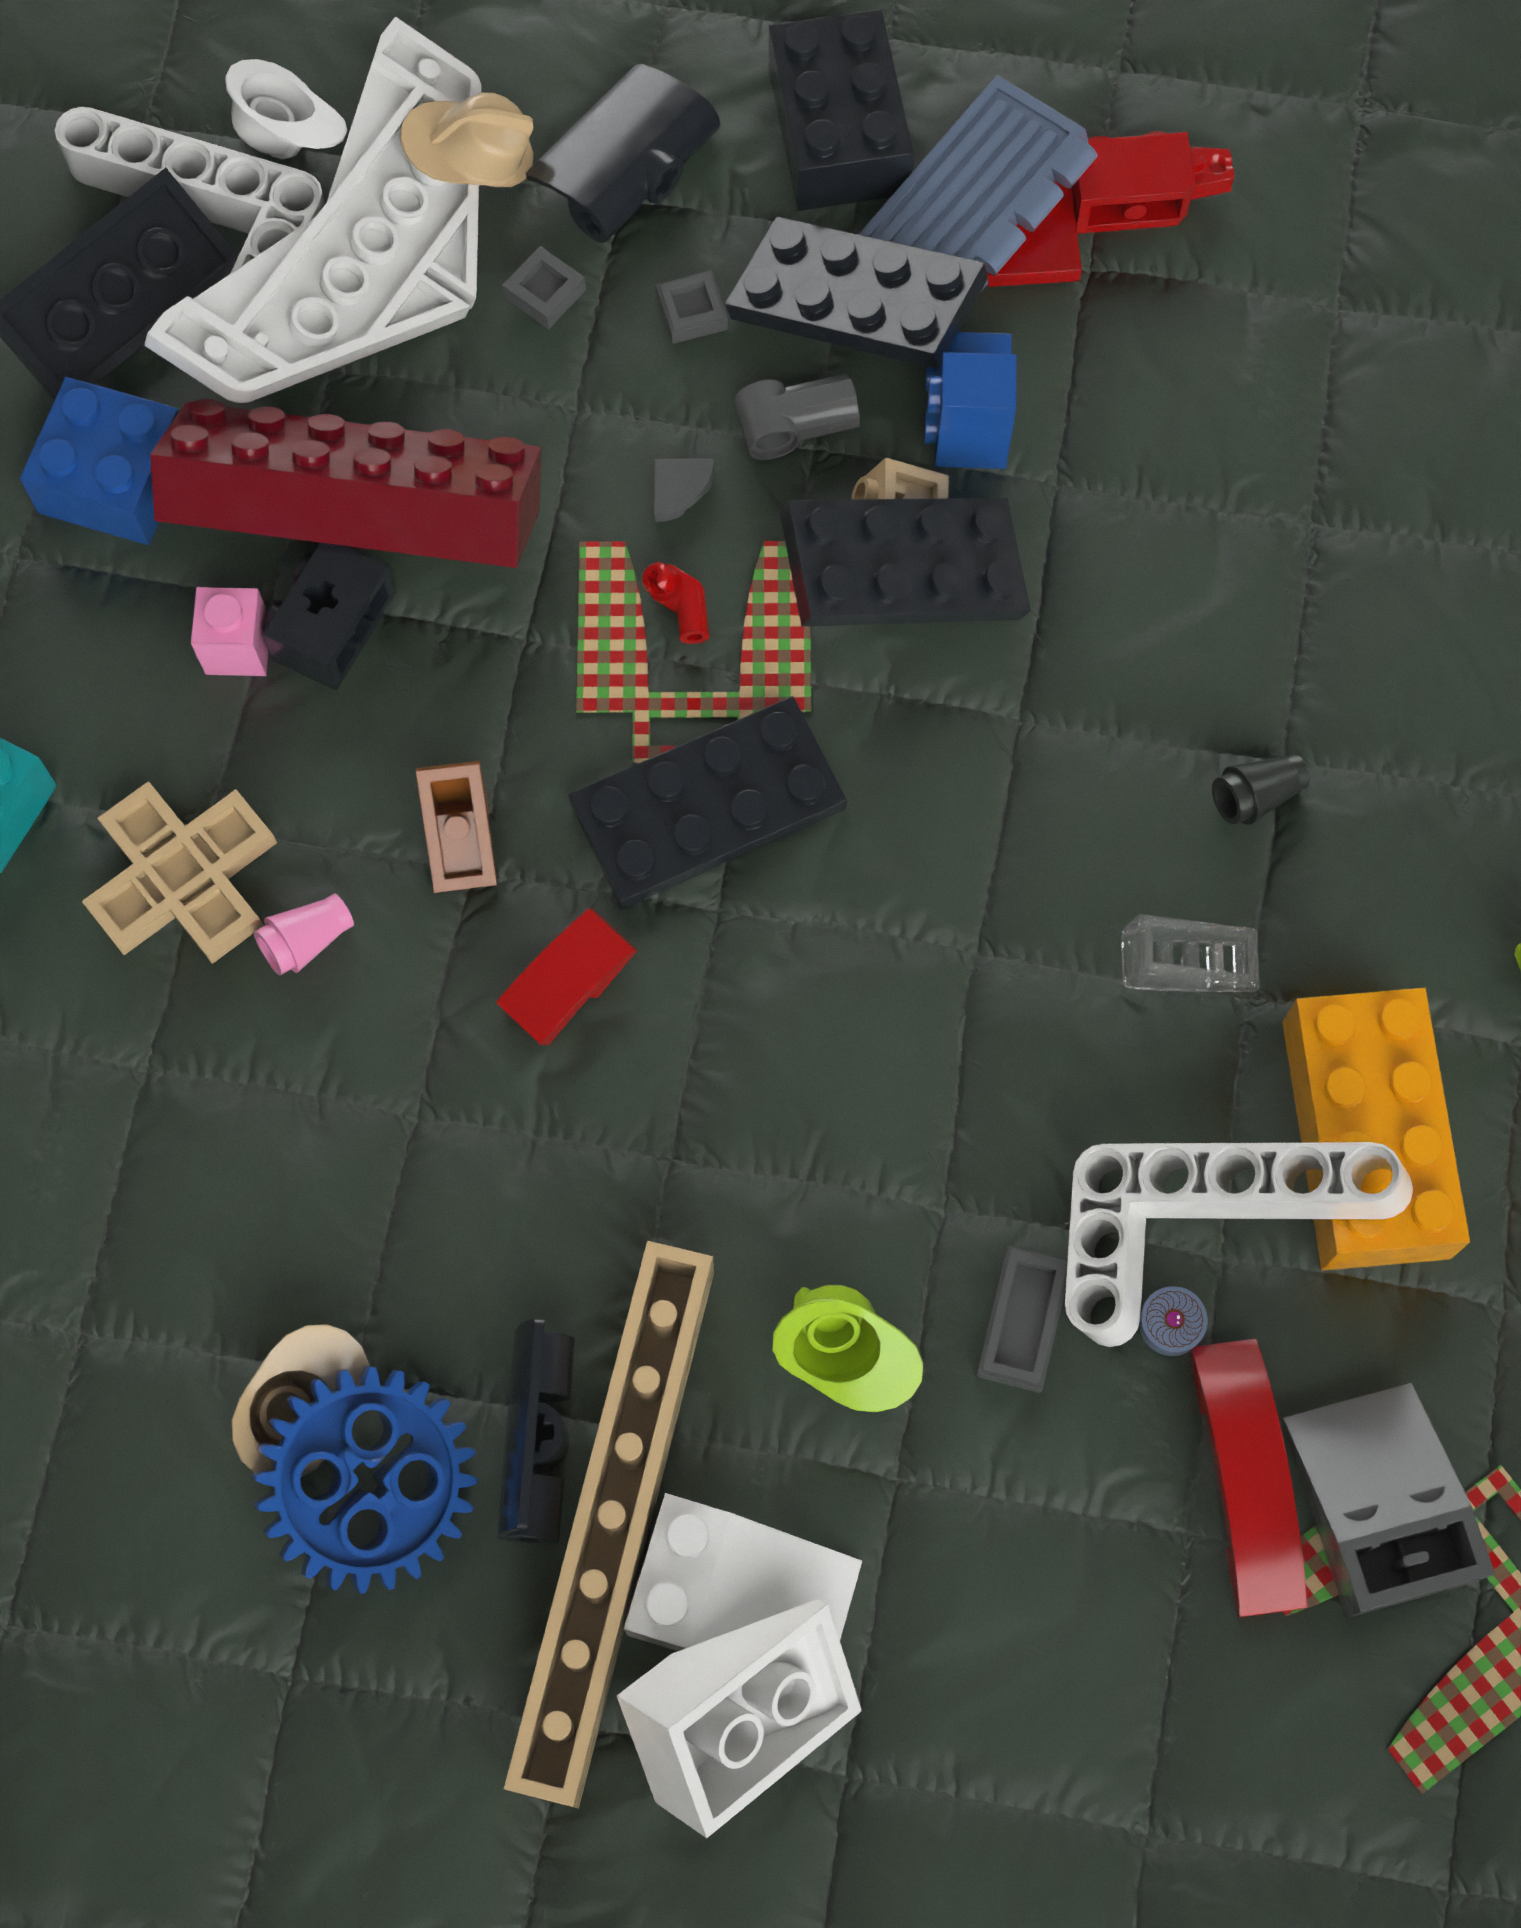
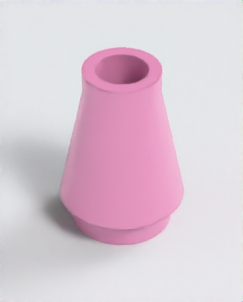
M334 893L324 900L266 917L264 919L265 926L254 931V936L264 958L278 975H282L289 970L298 973L341 933L353 927L354 921L343 900Z

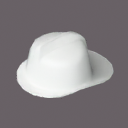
M259 59L241 60L229 68L225 76L226 90L233 100L231 110L233 128L238 136L250 147L262 153L270 154L272 157L286 159L296 156L302 147L320 149L333 147L343 142L348 131L345 120L335 109L314 94L291 71L275 63Z

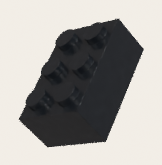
M882 9L769 25V73L797 210L803 211L890 198L912 173L914 152Z

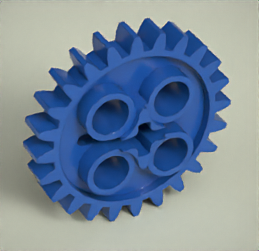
M365 1366L360 1385H355L352 1376L346 1369L337 1370L336 1390L330 1391L319 1379L310 1381L314 1401L307 1404L295 1396L287 1398L289 1407L296 1417L291 1423L271 1418L268 1423L281 1436L278 1445L260 1444L256 1449L263 1456L273 1460L271 1469L261 1470L252 1474V1480L271 1486V1494L260 1498L254 1503V1507L258 1511L276 1512L277 1518L270 1522L263 1530L265 1536L275 1538L287 1534L289 1539L282 1547L279 1556L288 1562L303 1552L306 1553L301 1574L311 1579L325 1565L327 1566V1586L334 1590L340 1587L347 1573H351L354 1589L359 1593H366L370 1584L371 1574H377L383 1587L388 1590L395 1589V1569L402 1567L411 1577L415 1579L420 1578L421 1568L417 1557L424 1553L441 1562L444 1559V1555L436 1542L438 1537L443 1534L451 1538L460 1539L462 1535L460 1530L450 1521L452 1513H469L473 1511V1506L459 1498L458 1492L459 1488L469 1487L478 1483L477 1477L460 1472L459 1469L460 1463L476 1454L475 1449L455 1447L453 1440L465 1430V1423L454 1421L443 1424L441 1419L451 1404L447 1399L441 1398L428 1406L424 1404L429 1390L428 1383L419 1381L407 1393L403 1392L405 1380L404 1372L393 1370L384 1386H380L376 1367ZM373 1410L379 1414L383 1421L382 1437L372 1447L361 1449L356 1445L352 1437L353 1422L363 1412ZM408 1433L411 1437L410 1444L374 1472L372 1478L378 1485L374 1492L369 1493L362 1489L354 1491L346 1499L347 1501L340 1506L334 1518L327 1524H321L319 1521L320 1514L328 1506H331L345 1494H348L358 1483L359 1480L353 1472L358 1464L370 1468L377 1466L391 1451L397 1440L403 1434ZM325 1459L333 1469L332 1485L321 1496L308 1497L301 1488L300 1478L302 1471L313 1460ZM420 1460L428 1470L427 1486L416 1497L406 1498L398 1486L399 1473L409 1462ZM372 1509L379 1521L377 1535L367 1545L353 1546L347 1534L350 1519L360 1510Z

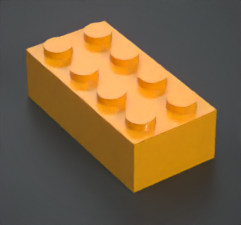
M1426 988L1297 998L1282 1024L1301 1143L1373 1142L1384 1144L1395 1152L1409 1174L1413 1186L1410 1203L1403 1212L1392 1218L1313 1219L1321 1271L1452 1259L1470 1243ZM1382 1168L1371 1171L1362 1180L1361 1191L1368 1194L1380 1193L1391 1183L1393 1172ZM1306 1170L1309 1193L1318 1188L1322 1182V1170Z

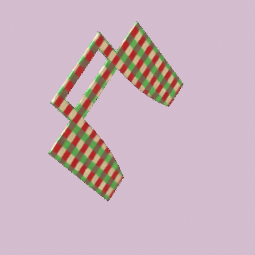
M764 541L755 567L743 629L740 692H648L645 625L637 580L626 542H579L576 713H633L632 764L641 763L677 747L650 746V718H737L739 720L791 696L796 700L801 712H812L811 626L801 627L785 541Z
M1502 1465L1498 1466L1465 1492L1473 1511L1498 1493L1521 1521V1489ZM1477 1517L1476 1520L1495 1575L1487 1579L1513 1613L1481 1639L1452 1667L1409 1717L1387 1749L1421 1795L1521 1716V1573ZM1316 1525L1300 1536L1307 1608L1339 1595ZM1304 1609L1286 1611L1283 1613L1285 1616H1288L1290 1614L1299 1612Z

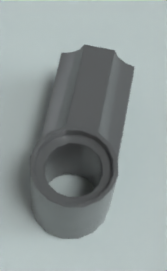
M847 373L786 388L783 383L777 380H762L742 388L734 398L750 456L759 460L782 457L792 452L801 440L857 428L860 425L857 395L852 379H849Z

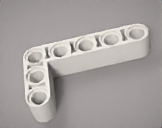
M89 107L70 109L62 114L56 123V139L70 173L77 181L129 197L166 167L210 222L248 233L249 235L231 273L316 217L325 205L320 182L315 176L302 170Z
M1373 1142L1134 1143L1092 1146L1080 1155L1073 1171L1065 1294L1066 1314L1075 1327L1099 1345L1107 1347L1119 1346L1133 1337L1138 1330L1141 1319L1146 1218L1386 1219L1395 1217L1403 1212L1410 1203L1413 1193L1411 1178L1393 1150L1384 1144ZM1382 1168L1393 1172L1391 1183L1380 1193L1368 1194L1361 1191L1362 1180L1371 1171ZM1122 1169L1123 1177L1119 1186L1111 1192L1099 1193V1183L1104 1174L1111 1170ZM1178 1169L1188 1170V1179L1183 1188L1174 1193H1163V1182L1168 1174ZM1243 1169L1255 1170L1254 1182L1247 1190L1236 1194L1228 1193V1182L1233 1174ZM1309 1169L1323 1171L1322 1182L1318 1188L1305 1194L1294 1192V1183L1299 1174ZM1108 1233H1119V1243L1116 1250L1105 1258H1095L1094 1251L1100 1238ZM1114 1297L1116 1306L1110 1319L1102 1324H1092L1091 1312L1095 1304L1103 1298Z

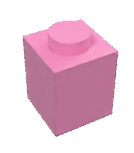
M196 587L191 645L205 675L266 676L269 649L263 636V627L268 612L259 589Z

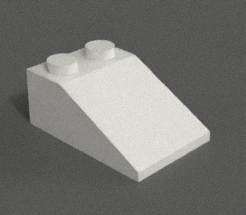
M665 1493L625 1622L624 1631L627 1636L680 1651L820 1599L828 1603L840 1640L862 1560L736 1514Z
M820 1599L672 1653L617 1695L655 1802L706 1838L862 1711L828 1603Z

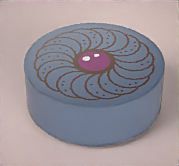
M1170 1286L1161 1288L1149 1296L1141 1308V1319L1138 1327L1143 1340L1152 1350L1166 1356H1180L1190 1352L1202 1340L1207 1330L1208 1317L1202 1301L1194 1293L1182 1287Z

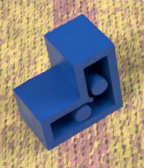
M958 332L949 351L943 352L942 363L939 369L925 366V391H928V401L925 408L924 444H935V467L1006 469L1016 413L1017 354H1011V334Z

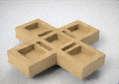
M149 781L97 818L132 865L85 898L82 903L123 955H126L176 918L213 964L251 936L254 931L263 927L260 918L228 879L277 844L272 832L236 789L186 826H184Z

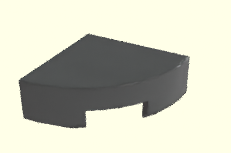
M714 458L655 459V522L679 518L684 515L686 509L693 506L704 494H707L714 478Z

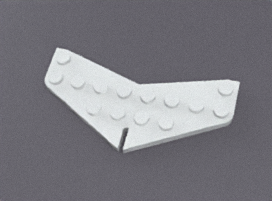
M395 17L380 36L327 203L318 215L194 299L187 296L166 310L147 333L144 346L225 399L236 403H248L464 319L476 300L479 185L443 182L432 179L420 172L405 156L400 135L402 122L409 112L423 103L436 101L463 102L469 97L481 93V82L477 74L463 62Z

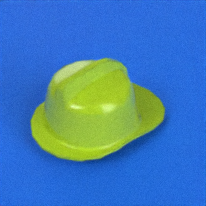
M825 1285L810 1290L802 1287L795 1295L793 1310L782 1317L773 1332L772 1350L779 1365L835 1402L853 1410L880 1412L897 1408L914 1395L922 1382L923 1361L917 1346L901 1330L878 1316L870 1301L853 1288L843 1285Z

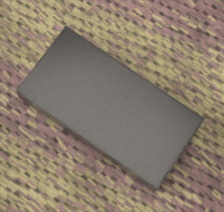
M1007 1246L976 1377L1041 1393L1065 1295L1068 1261Z

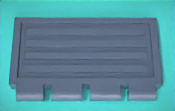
M996 75L858 235L984 262L986 271L991 275H996L1026 240V236L1016 225L1018 224L1026 230L1033 232L1064 196L1063 191L1054 181L1066 188H1071L1098 155L1094 148L1088 144L1089 141L1084 127L999 75ZM988 280L985 283L983 289L988 285Z

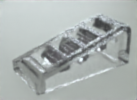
M1138 914L1122 931L1123 987L1142 990L1251 993L1256 992L1260 988L1257 929ZM1153 944H1154V962H1153ZM1173 944H1180V965L1173 964ZM1199 945H1206L1207 969L1200 968ZM1223 946H1232L1233 972L1224 971Z

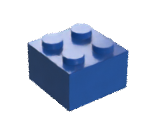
M65 377L20 477V481L38 514L150 545L159 524L158 521H154L150 454L179 413V409Z

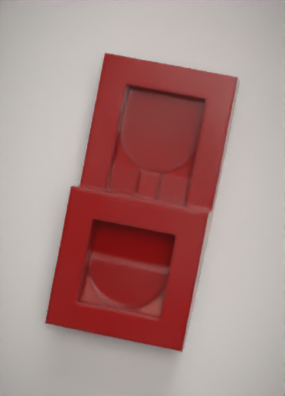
M589 908L561 932L528 965L496 1003L540 1045H550L588 998H598L638 950L595 910Z

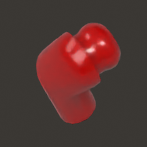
M662 562L650 564L642 575L643 588L654 600L677 614L680 641L686 644H699L708 640V617L705 590L702 584L674 565Z

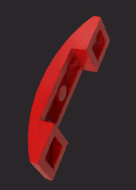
M1249 1339L1195 1346L1190 1350L1189 1354L1200 1414L1206 1415L1229 1540V1547L1225 1551L1237 1617L1242 1618L1306 1609L1307 1596L1304 1562L1289 1464L1271 1385L1257 1340Z

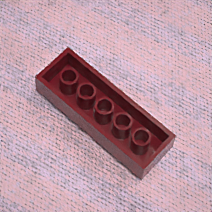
M214 399L186 401L150 454L154 521L517 568L540 510L542 447L524 445L521 440L512 437L484 440L464 437L462 433L449 429H440L429 433L406 430L401 425L393 422H377L367 425L345 422L341 417L332 414L304 417L288 415L281 409L268 406L249 410L226 407L222 402Z

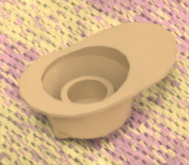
M482 92L469 97L463 102H426L412 109L402 122L400 141L405 156L417 170L432 179L454 184L513 187L526 179V172L533 166V150L529 141L533 131V119L530 116L523 115L518 106L499 94Z
M328 1324L306 1325L285 1335L269 1352L245 1388L232 1417V1442L240 1460L254 1473L271 1469L273 1462L272 1459L256 1450L257 1446L260 1444L278 1445L281 1436L268 1423L270 1419H280L291 1423L296 1417L289 1407L287 1398L295 1396L307 1404L313 1402L314 1398L311 1392L310 1381L314 1379L321 1380L330 1391L336 1390V1373L340 1369L348 1370L355 1385H360L364 1368L369 1366L362 1346L347 1331ZM325 1459L313 1460L307 1464L302 1471L301 1477L316 1470Z

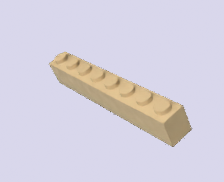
M647 1241L504 1786L505 1790L579 1809L714 1276L713 1256Z

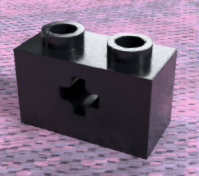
M319 543L314 553L308 552L305 554L297 566L294 575V585L283 603L279 601L272 606L264 622L263 636L273 661L337 691L396 594L389 565L348 546Z

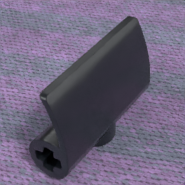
M637 64L526 172V179L548 187L566 197L570 214L578 227L596 242L605 243L641 208V204L645 199L650 203L658 204L670 195L680 180L683 172V163H686L719 130L720 119L710 102L685 83L650 66Z
M544 1319L527 1320L518 1325L514 1332L497 1533L498 1539L510 1542L553 1544L558 1543L560 1537L564 1480L554 1476L538 1475L537 1472L549 1471L561 1463L568 1451L569 1436L558 1412L542 1402H562L570 1399L575 1338L566 1334L545 1332ZM542 1422L548 1434H554L553 1440L542 1441L539 1452H534L537 1423Z

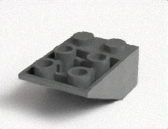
M1412 1383L1282 1419L1346 1618L1475 1583L1495 1575L1471 1503Z

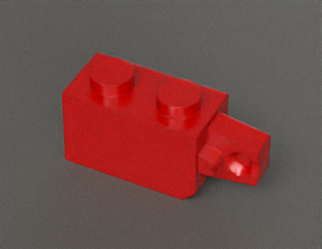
M1153 131L1140 136L1115 138L1094 136L1088 138V144L1094 148L1098 157L1072 186L1077 234L1178 226L1187 216L1191 200L1231 192L1234 181V168L1230 149L1190 147L1188 132L1165 133Z

